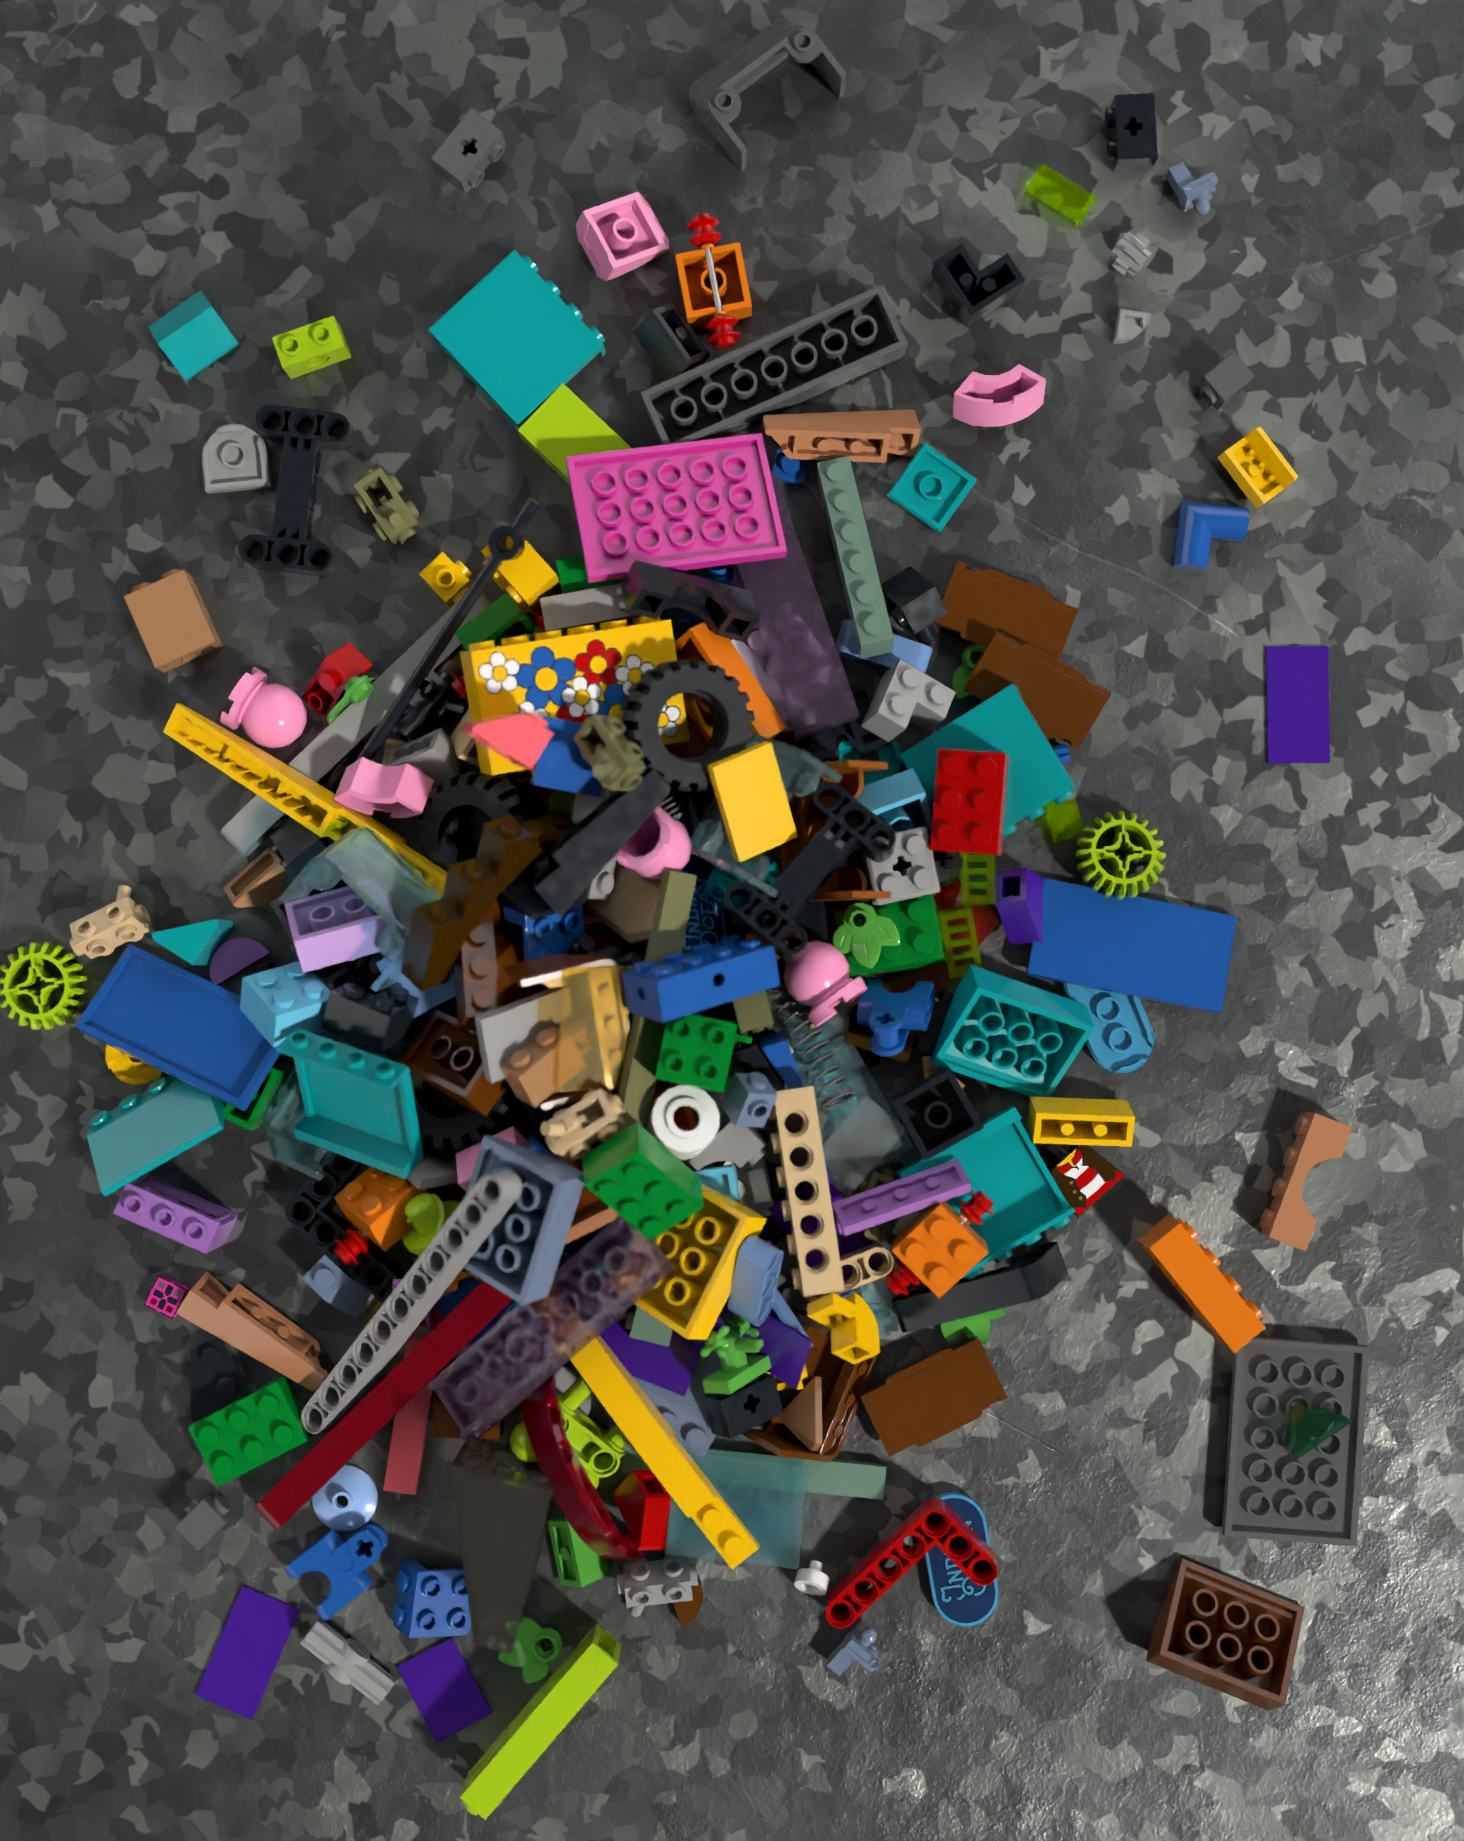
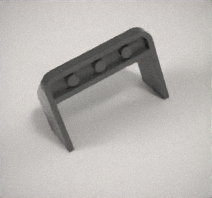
M788 20L775 21L696 80L690 88L689 97L692 108L741 172L747 168V148L729 126V123L737 118L741 111V98L739 94L790 56L798 63L811 62L836 96L841 98L844 95L847 73L818 35L811 29Z

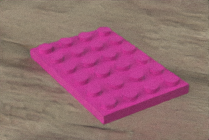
M762 433L566 457L567 472L588 583L622 579L626 576L635 560L675 571H684L786 557L787 548Z

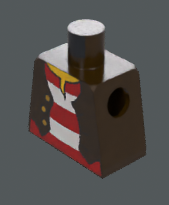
M1045 1144L1043 1146L1054 1159L1047 1168L1068 1205L1074 1208L1075 1213L1073 1214L1078 1218L1125 1176L1119 1169L1088 1145H1071L1069 1147L1067 1144Z

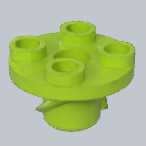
M421 1193L414 1196L405 1207V1214L408 1217L407 1224H413L414 1226L403 1235V1243L407 1249L420 1257L460 1204L456 1201L442 1202L435 1194Z

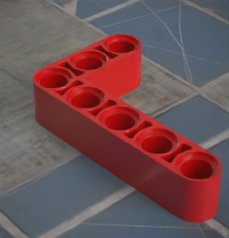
M930 1498L924 1501L830 1591L826 1600V1619L835 1628L841 1629L850 1626L934 1545L971 1581L981 1586L989 1585L997 1578L996 1555L992 1548L946 1502L939 1498ZM931 1513H940L944 1517L938 1523H932L927 1520V1516ZM913 1535L918 1537L920 1541L915 1545H907L903 1539ZM958 1536L964 1537L967 1540L962 1546H954L950 1543L954 1537ZM884 1558H891L896 1564L893 1567L886 1568L879 1562ZM980 1560H985L990 1563V1566L987 1569L979 1570L974 1567V1564ZM865 1580L873 1586L868 1590H862L856 1584ZM837 1603H843L849 1609L845 1612H837L833 1606Z

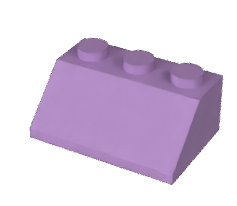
M378 878L284 903L303 973L320 970L326 966L344 961H352L362 956L385 952L391 948L402 946L389 899Z

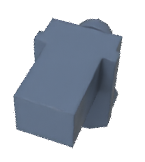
M1184 162L1169 168L1166 179L1179 199L1178 203L1184 212L1194 207L1197 214L1206 215L1210 210L1209 200L1213 198L1211 193L1216 191L1214 188L1218 182L1216 173L1211 172L1194 180Z
M865 1627L860 1634L856 1629L852 1628L845 1636V1639L829 1655L827 1667L840 1677L849 1665L856 1660L868 1671L874 1672L879 1666L877 1660L879 1654L876 1652L878 1647L873 1644L877 1637L875 1629Z

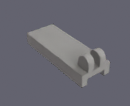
M620 584L540 598L546 632L567 630V628L636 617L635 614L627 612Z

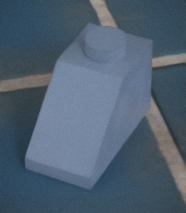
M326 1254L302 1278L326 1302L355 1319L376 1299L375 1296Z

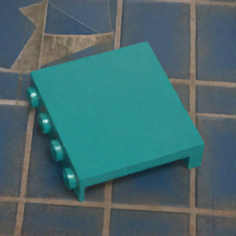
M514 250L428 330L432 339L504 416L519 429L562 383L564 385L568 383L598 354L603 357L606 352L603 344L605 338L593 325L588 328L580 320L583 318V315L578 308L571 302L567 305L559 297L561 292L549 278L544 281L536 273L539 269L527 255L522 258Z
M1016 684L1006 687L900 754L907 769H914L932 809L934 807L938 749L1006 753L1010 756L1003 838L1017 830L1014 824L1021 819L1026 818L1029 823L1044 814L1043 806L1054 800L1056 805H1059L1072 797L1074 794L1071 789L1077 786V783L1071 779L1021 698L1022 694Z
M296 1028L276 1047L277 1052L294 1058L306 1116L293 1128L295 1138L403 1179L424 1158L408 1066Z
M1009 1106L981 1122L984 1126L983 1129L925 1161L921 1157L896 1172L898 1177L902 1179L958 1159L971 1183V1189L976 1193L981 1189L994 1202V1205L991 1207L994 1214L984 1213L981 1216L983 1225L971 1222L969 1224L986 1241L988 1254L962 1277H965L966 1280H971L983 1273L984 1269L982 1266L994 1260L997 1264L1012 1256L1011 1250L1018 1245L1023 1244L1026 1247L1042 1238L1040 1233L1049 1227L1056 1230L1070 1222L1068 1216L1075 1213L1074 1208L1068 1205L1020 1121L1022 1118L1014 1106ZM969 1192L946 1200V1202L960 1214L962 1212L959 1208V1200L967 1202L972 1197Z

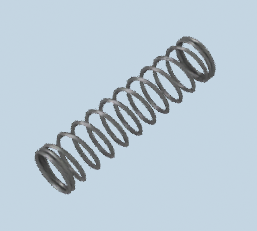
M784 970L778 971L779 980L784 977ZM783 979L780 981V986L767 989L766 994L774 996L772 1005L779 1008L777 1017L785 1019L783 1028L791 1031L788 1040L797 1042L794 1051L802 1054L800 1063L809 1065L805 1075L814 1077L811 1086L820 1089L817 1093V1098L822 1100L820 1104L822 1109L828 1110L838 1107L852 1099L855 1094L853 1087H847L827 1097H820L821 1092L825 1088L844 1081L847 1076H839L825 1085H814V1082L820 1076L837 1070L841 1064H833L820 1073H808L814 1064L832 1058L836 1052H828L813 1062H803V1058L808 1053L825 1047L829 1044L830 1040H823L808 1050H797L798 1045L802 1041L820 1035L824 1029H816L801 1039L791 1038L796 1030L810 1026L813 1023L807 1019L792 1028L786 1027V1023L791 1018L809 1012L811 1006H804L789 1016H781L780 1012L784 1007L799 1003L794 998H791L782 1005L775 1004L774 1001L778 996L789 993L787 987L778 993L769 992L786 986Z

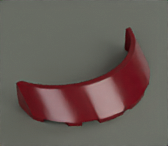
M551 1374L521 1388L518 1391L520 1406L534 1454L557 1504L574 1531L600 1557L607 1559H638L642 1557L644 1551H636L630 1534L622 1536L568 1440L564 1429L563 1412L555 1394V1376Z

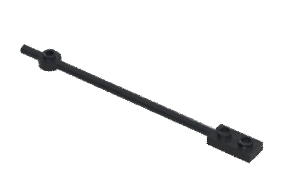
M531 497L527 499L510 526H499L491 532L488 539V547L491 552L490 557L355 761L361 757L368 760L373 759L502 562L515 560L522 555L525 548V539L522 532L540 506V503ZM509 537L513 541V546L510 550L506 547V540ZM346 762L338 765L324 787L334 794L337 792L346 767L349 766Z

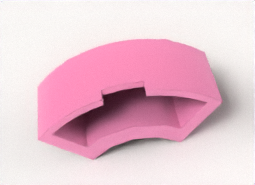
M1020 364L1009 372L1000 375H983L972 371L954 393L953 418L972 426L996 427L1018 422L1034 413L1043 404L1046 379Z
M361 757L346 767L333 800L368 815H372L374 810L392 813L391 818H408L423 812L434 780L425 775L421 769L408 763L400 766H386Z

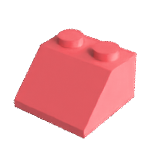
M525 711L522 714L510 713L466 723L460 729L516 766L532 769L553 735L551 731L545 728L548 724L547 721L532 712L527 713Z

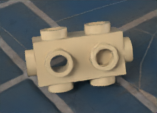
M121 885L118 887L115 902L69 924L72 934L70 945L76 955L86 954L90 959L101 955L108 956L113 953L117 946L129 941H139L144 936V933L149 931L147 923L150 922V916L142 904L137 905L130 898L131 888L129 886Z
M603 1089L593 1090L586 1093L581 1101L570 1108H563L557 1111L552 1119L541 1124L540 1131L542 1135L547 1136L546 1142L554 1154H559L567 1159H580L590 1152V1145L598 1140L606 1142L619 1133L618 1128L625 1125L621 1115L626 1113V1109L617 1095L612 1096Z

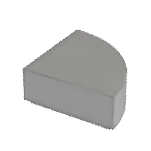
M1119 308L1113 344H1122L1137 338L1146 328L1151 313Z

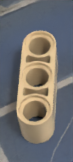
M877 1244L868 1245L841 1255V1266L849 1264L853 1272L850 1279L843 1281L845 1290L833 1293L840 1295L886 1276L893 1269V1256L887 1249ZM875 1252H881L883 1255L881 1266L877 1269H871L868 1263L869 1257ZM821 1263L810 1268H816L820 1266ZM829 1293L805 1296V1298L813 1302Z

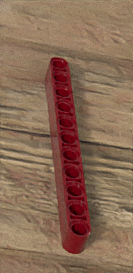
M483 1280L254 1508L275 1531H278L513 1299Z

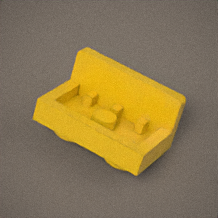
M1260 426L1256 427L1247 436L1217 457L1256 509L1298 479L1296 472Z

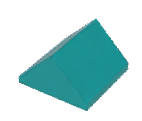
M201 290L148 326L157 344L186 381L239 345Z
M214 919L151 934L154 941L191 965L209 966L215 951L225 942L234 928L232 920Z

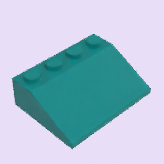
M970 965L955 990L930 1061L932 1065L941 1068L948 1065L954 1072L1029 1097H1050L1095 1027L1085 1004Z
M171 1076L167 1079L164 1077L157 1079L148 1087V1090L138 1096L136 1094L129 1095L120 1102L119 1107L112 1111L104 1110L95 1115L89 1123L87 1139L102 1194L104 1196L109 1195L222 1130L225 1102Z

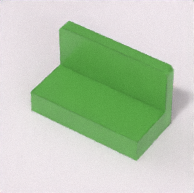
M557 1516L548 1520L561 1586L584 1587L610 1574L608 1559L594 1553L577 1535L566 1517Z

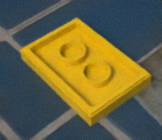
M764 741L707 766L735 861H745L798 837L771 742Z

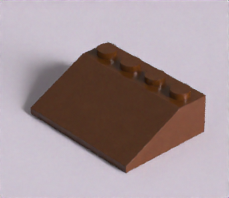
M502 892L480 916L465 939L454 963L459 1031H477L475 1017L549 989L542 982L521 987L504 973V966L525 961L523 927L504 920L503 907L515 904Z
M1182 1558L1178 1563L1153 1628L1146 1661L1265 1710H1273L1284 1706L1286 1702L1304 1607Z

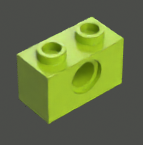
M334 315L272 337L282 368L290 379L351 358L342 329Z

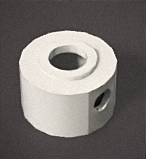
M679 1085L668 1089L657 1099L649 1114L647 1132L679 1160H688L698 1156L714 1140L719 1129L720 1114L715 1101L705 1091L697 1087ZM689 1106L697 1112L699 1123L694 1130L682 1131L678 1129L673 1121V1114L677 1108Z

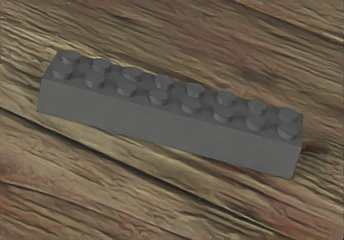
M879 285L640 392L641 400L661 445L723 438L763 420L764 415L779 413L904 357L908 343L883 288Z

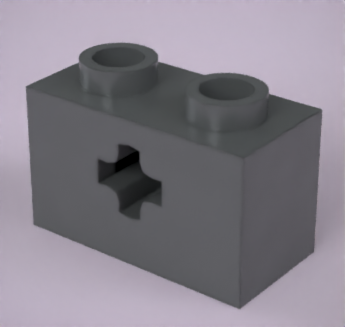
M471 107L431 157L435 171L466 194L471 187L475 188L480 184L485 175L484 170L491 162L495 163L502 156L505 150L503 133Z

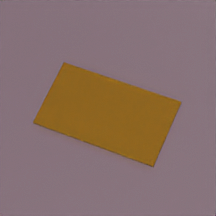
M631 966L563 968L556 1077L557 1092L620 1088L625 1063L628 1010L621 973L631 970Z

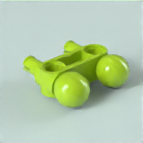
M580 1375L563 1394H555L563 1412L564 1429L568 1440L596 1489L599 1485V1478L611 1476L618 1470L620 1459L625 1455L624 1446L629 1440L618 1425L611 1431H606L578 1409L581 1403L593 1392ZM523 1420L515 1426L511 1433V1450L518 1459L525 1462H535L537 1459ZM606 1452L603 1456H596L599 1453Z

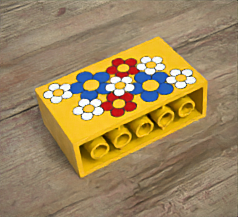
M642 616L631 618L632 625L627 624V619L599 623L600 630L595 631L594 625L567 628L568 635L562 636L561 630L535 633L534 641H528V635L501 639L502 646L495 647L494 640L468 644L469 651L460 652L472 722L510 713L522 714L523 711L527 713L532 712L541 718L546 716L581 724L593 714L615 716L623 720L624 711L620 710L623 700H628L630 693L627 690L632 683H638L641 680L640 675L648 669H655L658 664L677 660L671 619L660 621V616L657 620ZM682 693L673 696L665 704L660 714L659 734L664 745L690 741ZM475 740L481 773L497 775L527 769L516 766Z

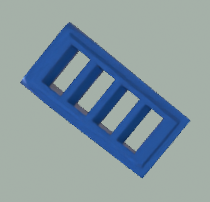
M781 1030L759 1038L762 1052L788 1089L802 1088L803 1086L785 1032Z

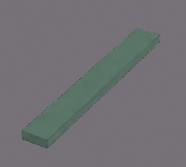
M629 1441L624 1446L625 1455L622 1459L621 1474H630L633 1470H651ZM709 1447L704 1458L684 1448L711 1483L884 1499L886 1464L838 1459L823 1462L780 1457L769 1452Z

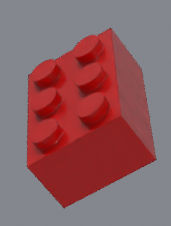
M938 749L930 850L993 856L1002 855L1010 756L1006 753Z

